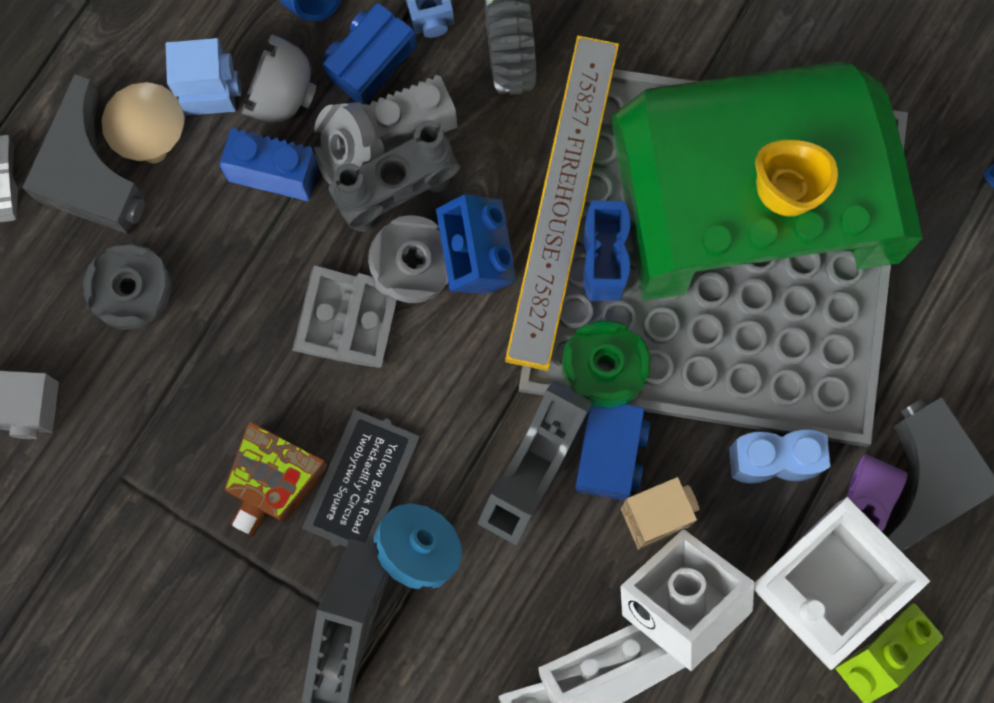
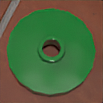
M599 320L583 325L567 341L563 349L561 371L566 385L571 391L592 401L593 406L612 408L630 402L641 393L649 378L651 356L645 341L638 333L636 336L632 331L628 330V326L616 321ZM607 362L613 369L603 371L598 367V364Z

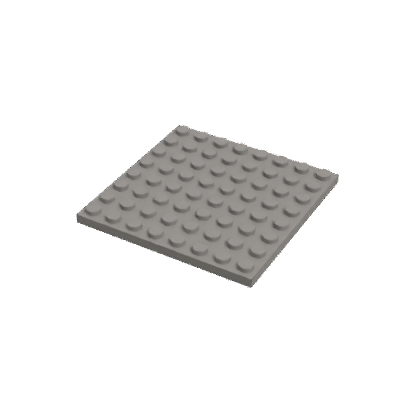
M614 69L549 371L522 366L519 392L544 396L552 381L568 388L561 371L563 349L567 341L585 324L599 320L616 321L628 326V330L632 331L636 336L638 333L645 341L651 356L650 374L641 393L626 403V405L643 407L644 412L782 434L798 430H814L826 434L828 441L864 447L871 445L891 265L857 270L853 249L696 271L685 295L642 301L629 231L626 249L630 259V272L623 297L620 301L588 300L583 287V273L587 256L583 237L588 208L593 200L625 202L610 119L611 115L645 89L697 82ZM893 110L904 151L908 112ZM607 362L598 364V367L603 371L613 369Z

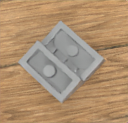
M314 265L311 270L292 350L322 358L380 368L382 367L397 300L390 295H385L378 291L372 276L358 273L357 276H352Z

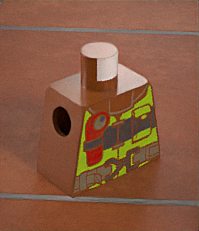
M249 422L225 485L226 492L243 501L230 525L254 537L266 514L286 523L326 474L329 466L322 459Z

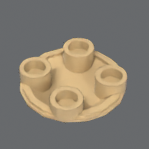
M149 82L131 84L116 92L106 104L101 119L103 136L110 148L123 158L139 162L147 161L152 164L159 163L164 160L167 153L180 140L186 115L177 97L164 86Z

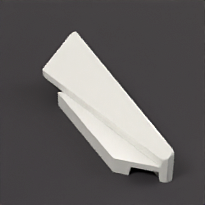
M632 624L539 667L542 683L499 696L500 703H623L680 671L685 666Z

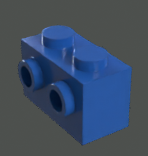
M464 194L436 209L450 291L489 294L517 282L502 199Z

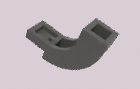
M552 381L544 394L521 445L492 491L477 523L478 525L517 546L583 426L582 423L593 403L592 401Z

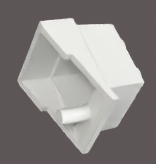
M846 497L836 503L754 583V591L829 670H832L886 620H889L920 592L930 580Z

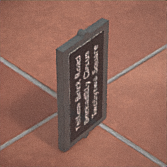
M354 409L302 529L331 541V545L335 548L340 545L347 547L350 538L374 545V533L379 522L390 511L421 437L392 425L391 420L388 418L382 421Z

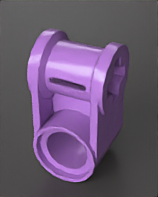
M864 454L851 478L846 497L882 532L892 508L903 490L907 479V472Z

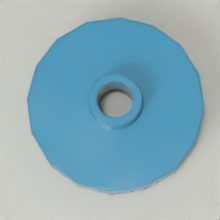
M412 503L396 506L385 514L374 533V545L377 542L379 550L377 557L381 566L393 579L409 588L421 589L422 586H433L431 589L441 587L458 570L462 559L460 539L454 527L441 514L427 506Z

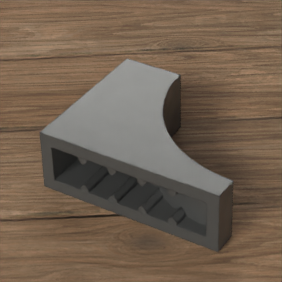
M74 74L24 183L23 189L37 202L129 234L133 223H138L143 215L145 196L135 183L114 173L102 160L95 137V118L101 94L90 79Z
M924 397L901 411L905 419L894 426L907 460L908 485L901 511L894 524L884 535L901 552L994 495V474L942 397L929 405Z
M350 538L317 608L301 703H351L365 645L389 576L378 560L377 554L379 550L375 545Z

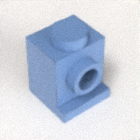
M405 0L415 34L423 33L427 38H434L445 34L448 30L447 26L454 25L453 8L450 0Z

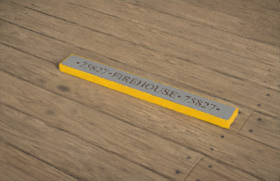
M577 35L505 358L507 363L549 371L618 52V43Z

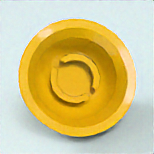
M799 140L775 141L762 147L755 158L758 196L768 209L782 216H798L816 208L830 196L837 183L838 168L833 156L826 149L810 142Z

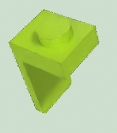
M913 603L906 607L872 643L845 658L835 669L863 703H870L898 688L943 640V636L920 608Z

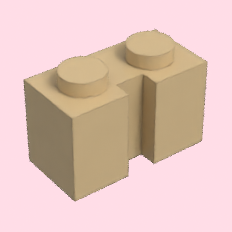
M678 477L626 498L621 507V512L638 550L675 535L682 529L687 530L691 524L697 521L694 512L699 511V505L689 485L682 487Z

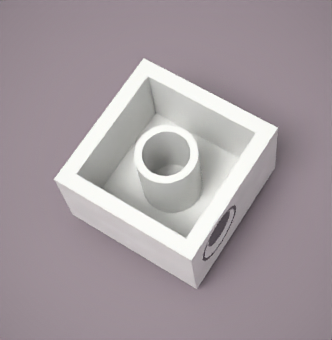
M682 529L621 585L622 616L692 671L753 612L754 581L686 530Z

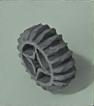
M484 0L494 89L499 94L509 93V95L522 94L523 91L533 90L537 82L529 0Z

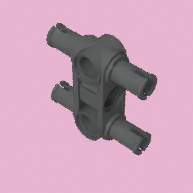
M432 120L421 122L415 129L413 139L361 167L352 163H346L337 168L334 173V181L330 184L328 191L339 208L341 216L350 228L358 232L369 231L374 227L376 218L426 190L440 192L447 188L450 178L460 170L461 166L452 152L449 140L444 136L443 129L440 130L441 126L439 123ZM392 172H400L405 175L404 180L399 184L389 185L384 182L385 177Z

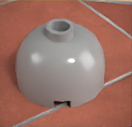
M271 34L268 42L274 45V49L272 52L263 50L247 94H250L249 100L253 101L252 106L244 104L241 114L259 121L277 123L292 118L300 106L308 108L317 85L310 82L311 65L303 51L291 42Z

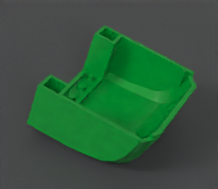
M836 61L649 88L642 91L611 115L610 119L623 194L630 214V234L642 301L685 295L696 271L853 249L857 270L900 264L923 239L906 159L889 96L881 81L853 64ZM779 140H799L810 142L826 149L833 156L838 168L837 183L830 196L816 208L798 216H782L768 209L762 203L757 193L755 158L760 149L769 143Z

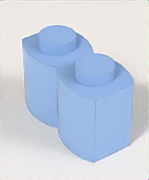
M798 430L788 433L783 437L769 432H753L739 437L729 447L731 478L743 483H761L775 476L787 481H805L818 476L830 467L828 437L826 434L814 430Z

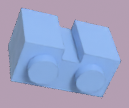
M218 38L165 43L167 84L174 96H179V104L186 116L236 111L235 96H241L242 93L239 71H234L231 54L224 53Z

